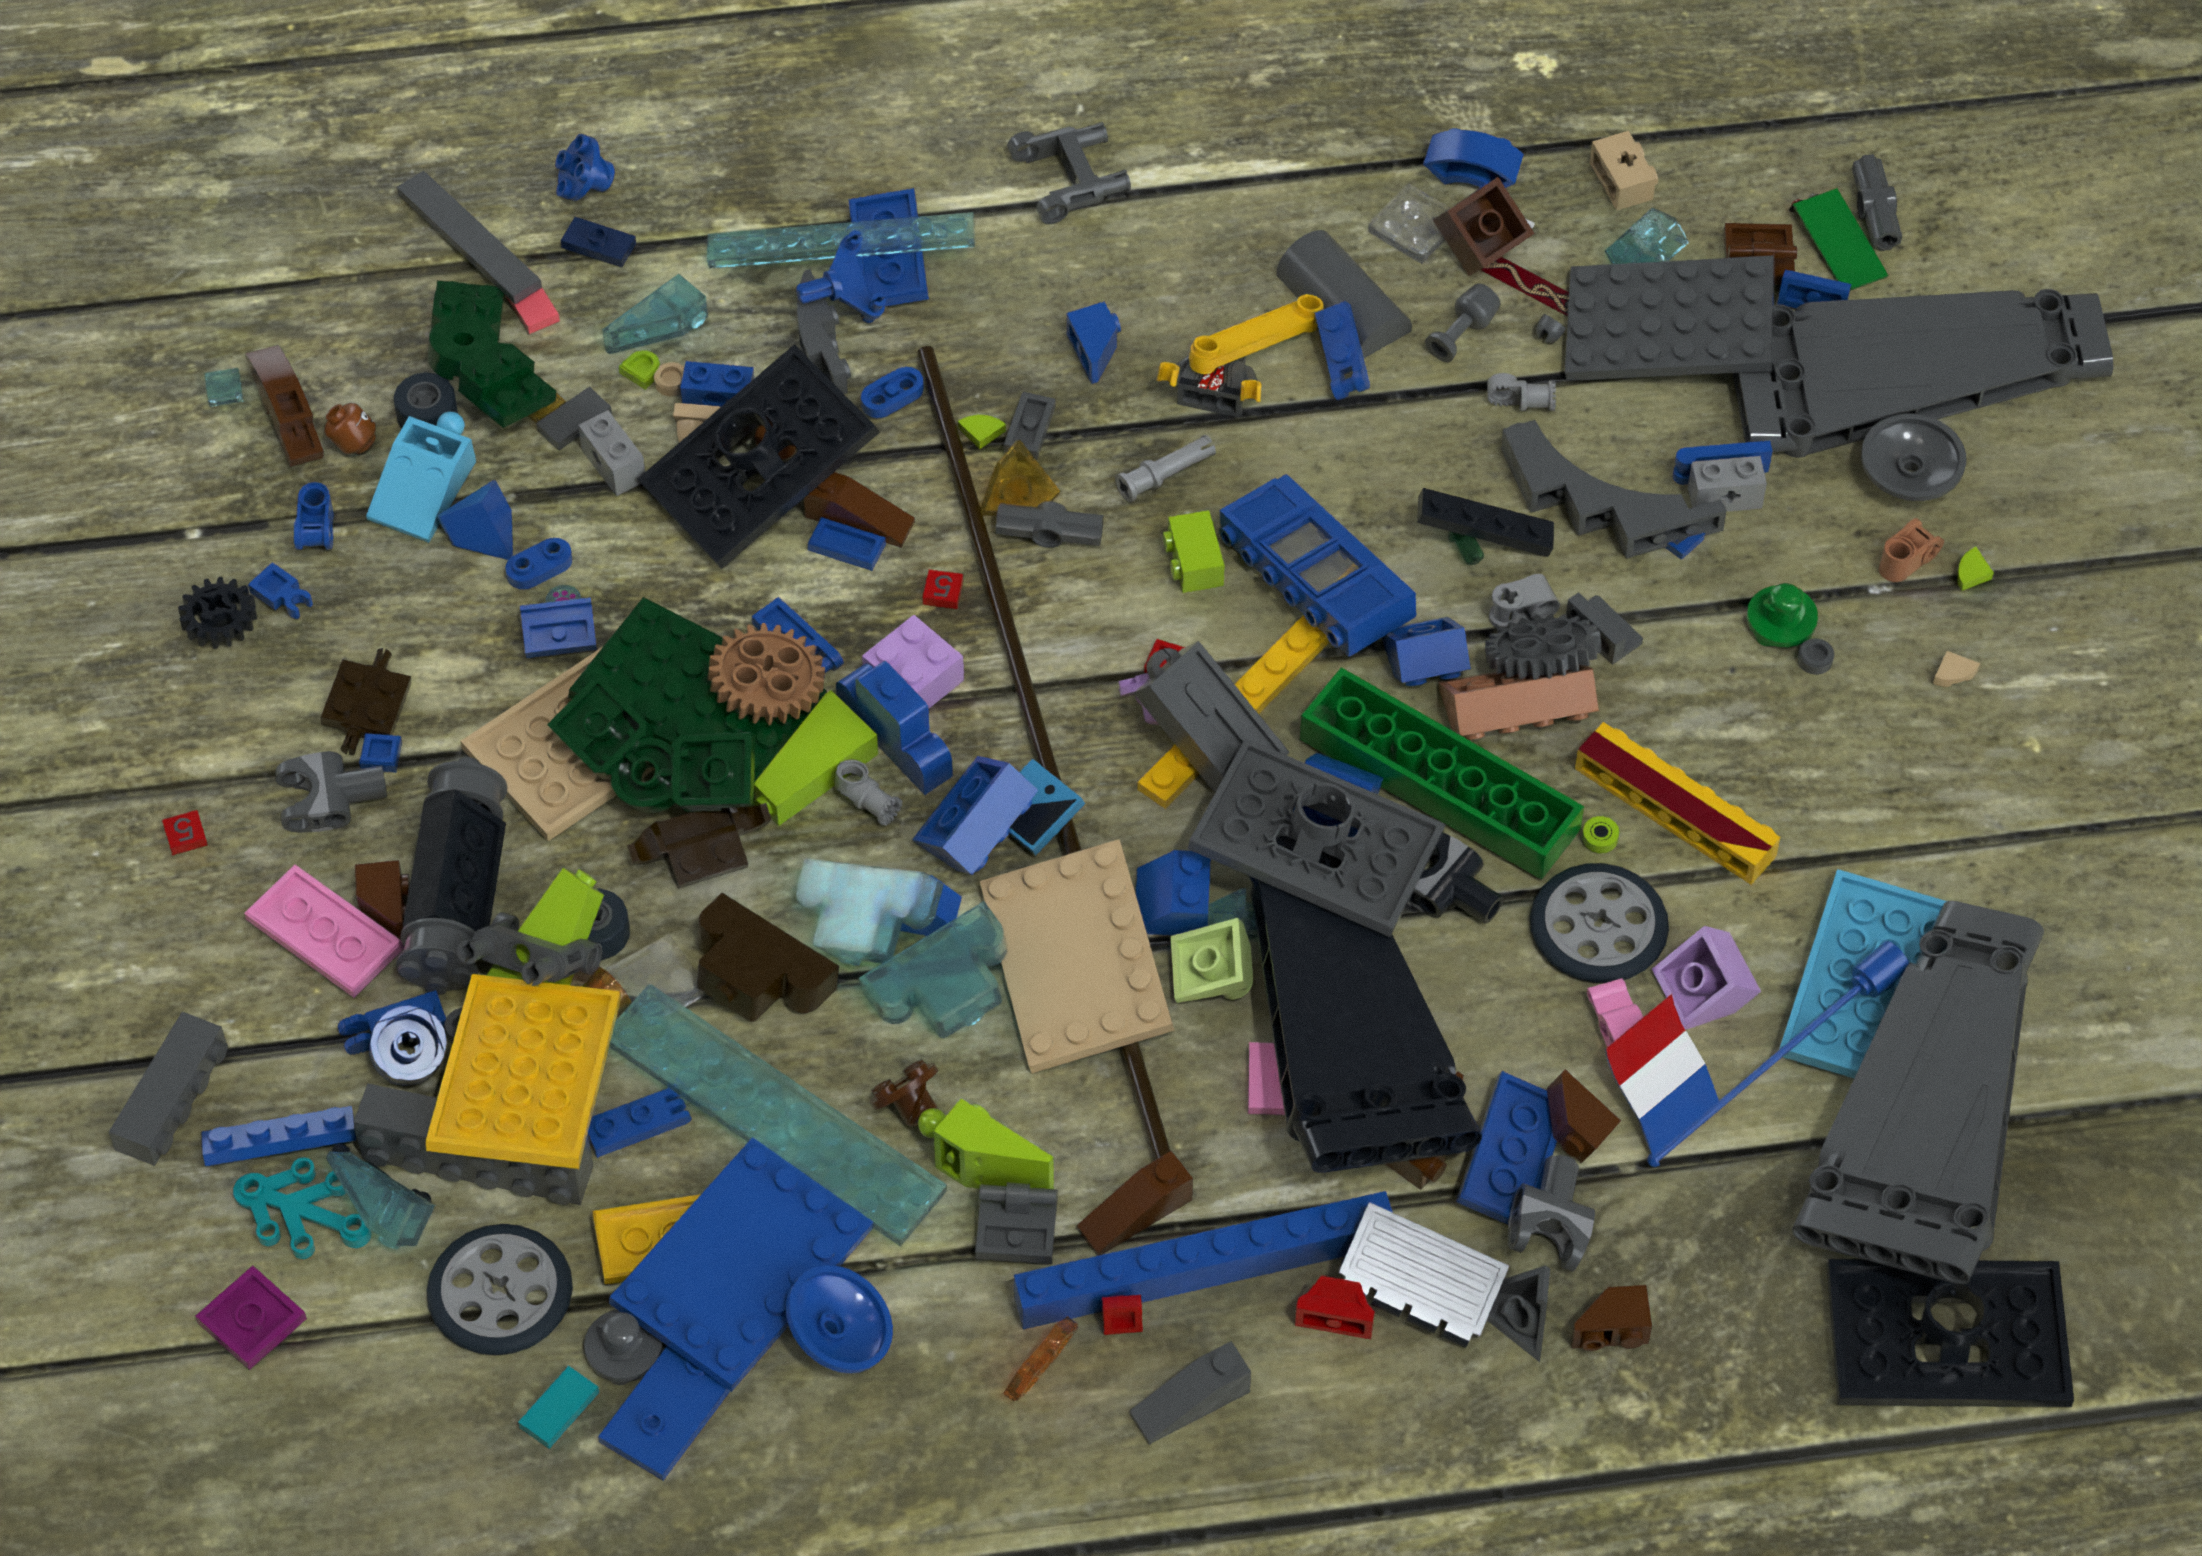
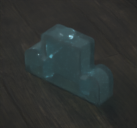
M805 859L797 885L796 896L802 906L820 915L813 938V945L833 957L839 958L838 960L854 966H860L861 961L889 964L893 959L902 923L916 930L927 927L936 915L944 884L925 872Z
M983 901L859 977L863 994L883 1021L889 1024L903 1023L911 1017L914 1011L913 1008L918 1007L940 1038H946L964 1026L974 1025L982 1019L985 1013L1001 1004L1002 997L998 982L987 966L999 964L1007 954L1004 930L1001 923Z

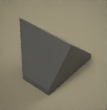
M1547 1266L1505 1278L1487 1318L1489 1323L1539 1362L1549 1289L1550 1268Z

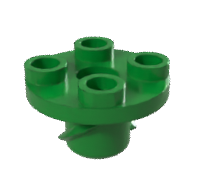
M1782 583L1766 587L1752 597L1748 605L1747 622L1759 644L1763 646L1793 647L1801 645L1806 640L1812 638L1817 627L1818 610L1814 601L1802 589L1789 583Z

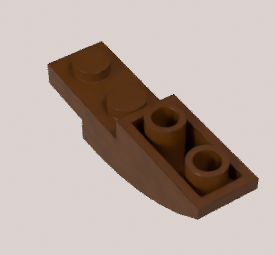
M276 345L246 353L245 357L267 415H271L290 467L323 458L324 451L313 425V414L296 374L280 346Z

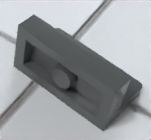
M1578 592L1568 599L1567 619L1580 616V621L1588 619L1590 620V625H1597V630H1600L1601 637L1600 654L1612 665L1642 645L1643 637L1600 596L1595 595L1587 601Z

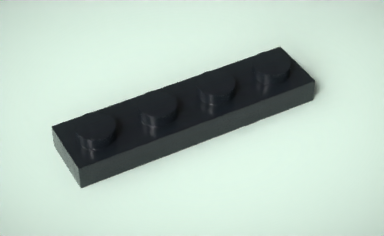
M1423 488L1418 496L1417 523L1549 557L1553 550V521Z

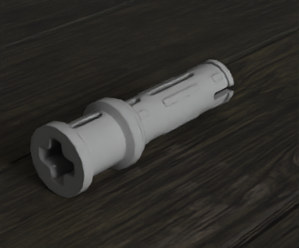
M1203 435L1201 438L1156 461L1144 460L1140 463L1139 468L1127 474L1124 472L1117 474L1115 481L1118 491L1127 502H1133L1137 499L1138 494L1150 488L1152 490L1160 488L1164 479L1209 456L1215 455L1216 449L1214 445L1201 450V447L1213 441L1209 436Z

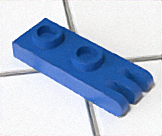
M673 1086L592 1116L588 1137L596 1157H601L689 1123L692 1118L689 1111L685 1110L684 1100L679 1098L681 1093L678 1087Z

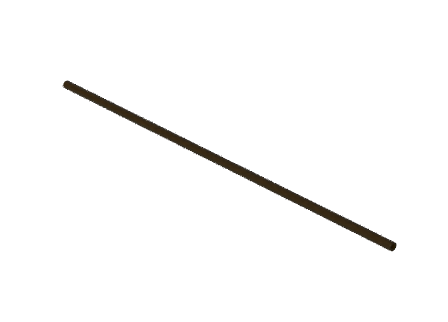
M924 346L918 350V358L1037 762L1061 781L933 347ZM1071 818L1058 832L1064 855L1082 850L1073 819ZM1139 1042L1122 1046L1121 1050L1153 1160L1155 1161L1171 1150Z

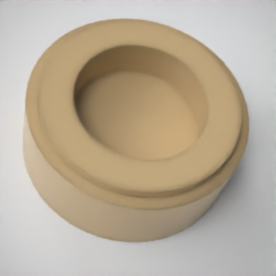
M675 362L660 365L654 373L656 390L660 394L669 397L680 395L684 366Z

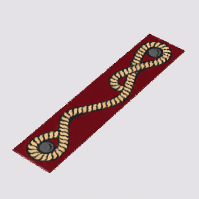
M1503 257L1498 258L1481 269V271L1568 317L1569 292Z

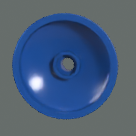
M822 1265L807 1270L792 1284L786 1300L788 1325L799 1346L814 1361L833 1371L860 1373L875 1366L886 1355L893 1336L891 1315L880 1293L864 1277L844 1267Z

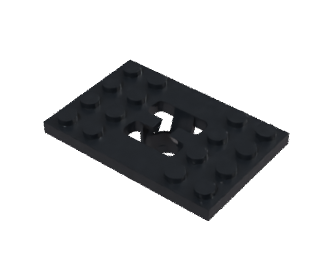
M794 344L638 478V481L722 569L880 432ZM758 425L765 427L766 432L763 440L756 448L746 453L729 452L734 445ZM787 446H794L797 449V453L788 462L784 463L778 453ZM725 455L731 465L723 466L719 462L720 458ZM758 471L765 481L755 490L747 491L743 484Z
M1828 1259L1826 1267L1838 1405L2072 1407L2074 1392L2059 1261L1978 1260L1970 1281L1967 1284H1955L1864 1259ZM1925 1303L1921 1320L1913 1317L1911 1304ZM1936 1303H1968L1976 1311L1977 1315L1972 1328H1959V1332L1947 1330L1936 1321L1930 1309ZM1938 1344L1941 1346L1938 1362H1922L1916 1357V1345ZM1971 1345H1980L1986 1349V1362H1968Z

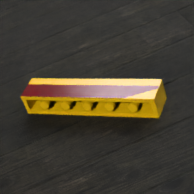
M1602 722L1579 747L1575 770L1750 885L1755 882L1776 858L1781 837L1772 828L1758 823L1746 815L1740 807L1731 805L1718 797L1711 788L1701 786L1689 778L1680 768L1671 766L1658 758L1651 749L1635 743L1622 730L1612 728L1605 722Z

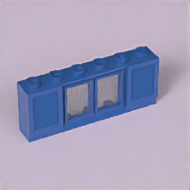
M1287 474L1278 479L1270 480L1219 510L1221 525L1219 534L1222 541L1228 547L1232 546L1248 566H1253L1260 572L1269 586H1274L1278 589L1290 606H1296L1305 615L1306 620L1311 626H1317L1326 635L1331 645L1335 648L1339 647L1348 657L1416 617V593Z

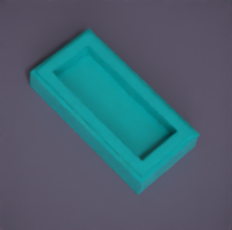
M568 1366L518 1421L519 1428L550 1449L600 1393L599 1387Z

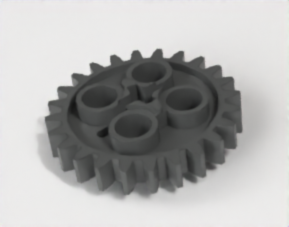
M1549 614L1546 618L1542 619L1539 615H1535L1534 620L1530 621L1521 618V623L1519 624L1509 622L1508 628H1497L1498 633L1490 634V639L1485 641L1486 660L1489 663L1490 669H1496L1497 674L1506 672V677L1508 678L1518 674L1521 680L1528 675L1532 676L1533 680H1537L1540 675H1545L1550 679L1554 673L1564 676L1566 675V670L1579 671V665L1589 666V660H1596L1597 653H1601L1600 630H1597V625H1590V620L1588 619L1580 621V616L1567 619V614H1563L1559 618H1554L1553 614Z

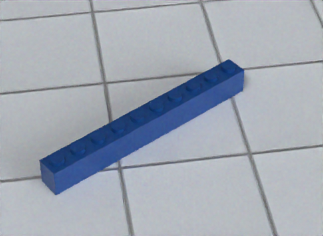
M1383 1191L1015 1274L1014 1298L1023 1330L1103 1312L1102 1297L1141 1295L1143 1303L1344 1257L1368 1202L1393 1213L1387 1193Z

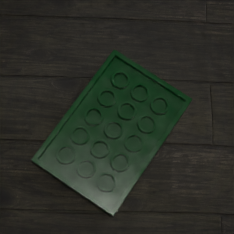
M645 597L639 601L570 687L568 698L572 700L597 674L601 675L654 728L653 738L663 740L670 746L680 735L752 732L755 735L754 783L818 704L812 702L810 712L801 709L799 719H795L790 714H787L786 723L784 724L778 717H773L771 725L767 724L765 717H760L755 724L750 714H747L743 719H739L740 710L737 708L727 712V701L717 702L718 692H711V681L708 680L710 656L714 655L715 645H722L723 637ZM824 688L823 692H820L819 701L827 693V690Z

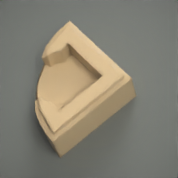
M1946 651L1934 677L1933 684L1950 687L1955 683L1969 681L1977 674L1980 663Z

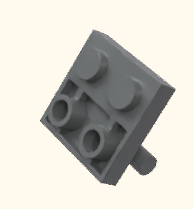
M1007 1182V1186L980 1185L976 1259L1052 1264L1058 1189L1030 1188V1184Z

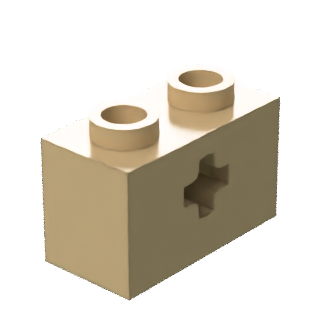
M1629 131L1592 141L1590 165L1617 211L1653 200L1655 185L1658 184L1656 170L1653 166L1648 165L1644 158L1641 144L1634 141Z

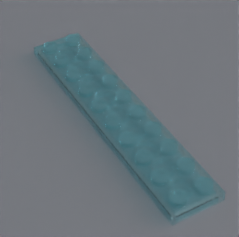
M650 983L615 1021L609 1045L611 1049L747 1142L752 1137L873 1221L874 1229L900 1247L947 1192V1184Z

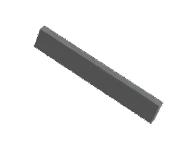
M425 171L397 186L398 195L514 304L542 288L541 279Z

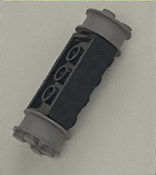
M463 757L458 761L439 764L429 772L427 783L431 793L426 796L423 803L403 922L404 928L401 932V942L404 946V951L398 955L396 961L397 971L403 978L415 985L424 987L427 992L436 990L438 995L445 994L447 991L466 988L469 986L471 975H478L476 963L467 964V961L465 963L461 962L457 955V947L462 941L472 939L477 930L490 925L506 828L500 802L507 794V782L497 771L480 764L478 760L471 757Z

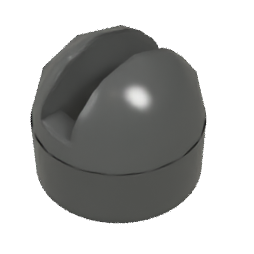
M1543 314L1536 326V334L1539 339L1545 333L1548 334L1545 343L1557 341L1566 330L1562 324L1546 314Z

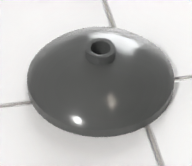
M1899 414L1878 422L1870 429L1863 442L1861 461L1868 478L1882 491L1904 500L1926 501L1939 498L1957 486L1965 471L1966 451L1958 435L1941 421L1920 414Z

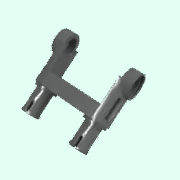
M1103 122L1080 129L1068 126L1036 136L1031 132L1024 131L1015 134L1008 141V150L1015 161L1030 163L1058 155L1072 183V186L1049 192L1050 195L1042 198L1037 204V212L1045 224H1055L1063 220L1070 211L1101 203L1104 200V196L1131 190L1130 178L1125 169L1098 177L1094 175L1082 148L1108 142V135ZM1024 145H1030L1026 149L1017 151L1020 147ZM1054 205H1058V206L1055 207L1054 209H1051V210H1049V211H1046L1048 208H1050V207H1052V206H1054Z
M505 912L497 914L491 925L477 930L472 939L462 941L457 947V955L461 962L465 963L467 961V964H472L482 959L522 973L523 980L527 984L532 983V986L539 985L543 981L556 982L577 972L592 975L599 967L603 951L600 943L580 938L561 946L518 932L519 919L517 916ZM518 944L525 945L530 952V959L527 963L520 961L517 957L516 948Z

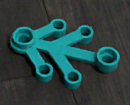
M298 1158L293 1162L291 1169L269 1177H265L260 1173L245 1174L236 1181L233 1187L236 1202L240 1206L252 1210L257 1224L256 1234L259 1242L264 1246H273L281 1238L279 1226L270 1219L266 1205L281 1210L291 1236L290 1246L292 1253L298 1259H307L315 1251L313 1238L305 1232L301 1218L340 1232L343 1243L350 1248L365 1246L370 1241L372 1232L369 1221L362 1215L350 1214L345 1217L310 1204L330 1196H342L348 1192L350 1188L347 1174L341 1170L330 1172L322 1183L288 1195L277 1191L296 1182L300 1184L309 1183L315 1178L314 1163L309 1158ZM303 1167L310 1169L305 1174L297 1173ZM336 1180L344 1181V1183L338 1187H334L331 1185ZM251 1187H258L255 1192H246ZM353 1225H361L360 1228L355 1231H351L348 1229ZM269 1229L275 1231L273 1235L268 1237L262 1235L264 1231ZM302 1242L309 1244L305 1249L296 1248Z

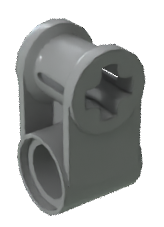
M1533 574L1521 580L1496 586L1492 593L1494 605L1490 609L1489 620L1496 628H1508L1509 622L1519 624L1521 623V618L1530 621L1534 620L1535 615H1539L1541 619L1546 618L1549 614L1555 615L1560 608V603L1546 577L1543 574Z

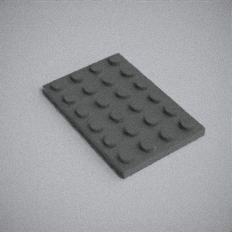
M1774 256L1571 266L1565 360L1566 381L1772 371Z

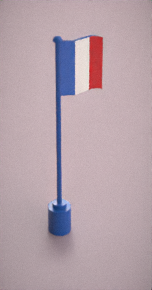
M1890 941L1882 943L1852 969L1853 978L1851 981L1854 987L1720 1100L1707 1066L1680 1021L1672 994L1669 995L1605 1049L1613 1078L1641 1126L1650 1151L1647 1157L1648 1164L1651 1167L1660 1166L1659 1161L1858 993L1863 996L1878 997L1903 975L1907 965L1910 964L1904 953Z

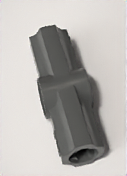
M1874 154L1863 155L1859 160L1854 161L1852 166V173L1858 190V213L1861 219L1866 220L1872 245L1879 248L1880 251L1891 250L1894 246L1901 244L1902 232L1896 215V192L1893 186H1888L1881 159L1876 158Z
M1053 501L1042 502L1037 507L1000 503L997 511L996 534L1032 538L1037 545L1046 548L1058 547L1062 542L1100 546L1104 515L1067 511L1063 505Z

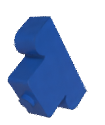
M884 660L874 668L866 663L836 682V695L877 734L878 747L924 795L953 777L951 753L944 741L937 734L930 731L927 703L887 661Z

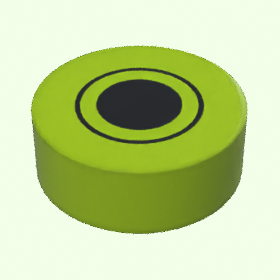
M1596 816L1585 823L1582 841L1587 849L1595 853H1607L1617 846L1619 827L1612 819Z

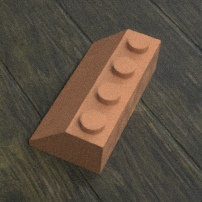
M1579 665V671L1566 670V675L1564 676L1554 673L1550 679L1545 675H1540L1537 680H1533L1532 676L1528 675L1521 680L1518 674L1508 678L1506 677V672L1500 674L1491 672L1438 682L1451 729L1468 740L1482 738L1485 736L1484 732L1498 730L1499 733L1515 732L1519 730V725L1530 723L1534 727L1549 726L1554 724V719L1567 717V720H1581L1588 718V713L1599 711L1594 672L1589 666Z

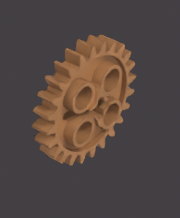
M762 623L760 631H755L749 624L747 625L746 634H743L738 629H734L733 639L723 636L722 645H715L714 655L710 656L708 680L711 681L710 690L711 692H718V703L727 701V712L733 711L736 708L739 709V719H743L747 714L752 715L753 723L756 724L760 717H765L768 725L772 724L773 717H778L783 724L786 723L787 714H790L795 719H799L801 709L810 712L812 702L818 703L820 692H823L825 667H821L822 656H815L816 646L805 647L807 637L802 636L794 639V630L791 629L786 634L781 633L780 625H776L773 631H768L766 624Z

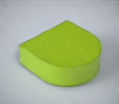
M636 351L619 365V374L646 390L654 382V373L660 366L659 358L650 351Z

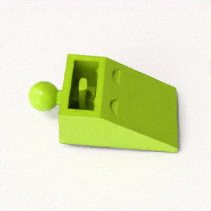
M960 1099L947 1115L939 1109L930 1108L919 1116L918 1128L925 1137L934 1139L935 1168L963 1186L980 1189V1185L1007 1186V1182L1030 1184V1188L1054 1189V1157L991 1118L989 1113L980 1105H971L965 1100Z

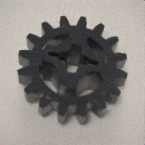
M218 577L217 582L211 584L207 578L204 579V587L191 586L193 595L184 594L182 596L184 605L178 607L182 630H186L189 640L197 638L201 647L208 641L212 642L213 649H217L219 642L223 641L230 647L232 646V638L236 637L242 641L245 639L243 630L252 631L254 629L252 620L257 619L254 596L249 595L246 585L238 588L236 579H232L228 584H224L223 577ZM235 602L240 605V610H237ZM195 615L199 616L201 623L195 619Z

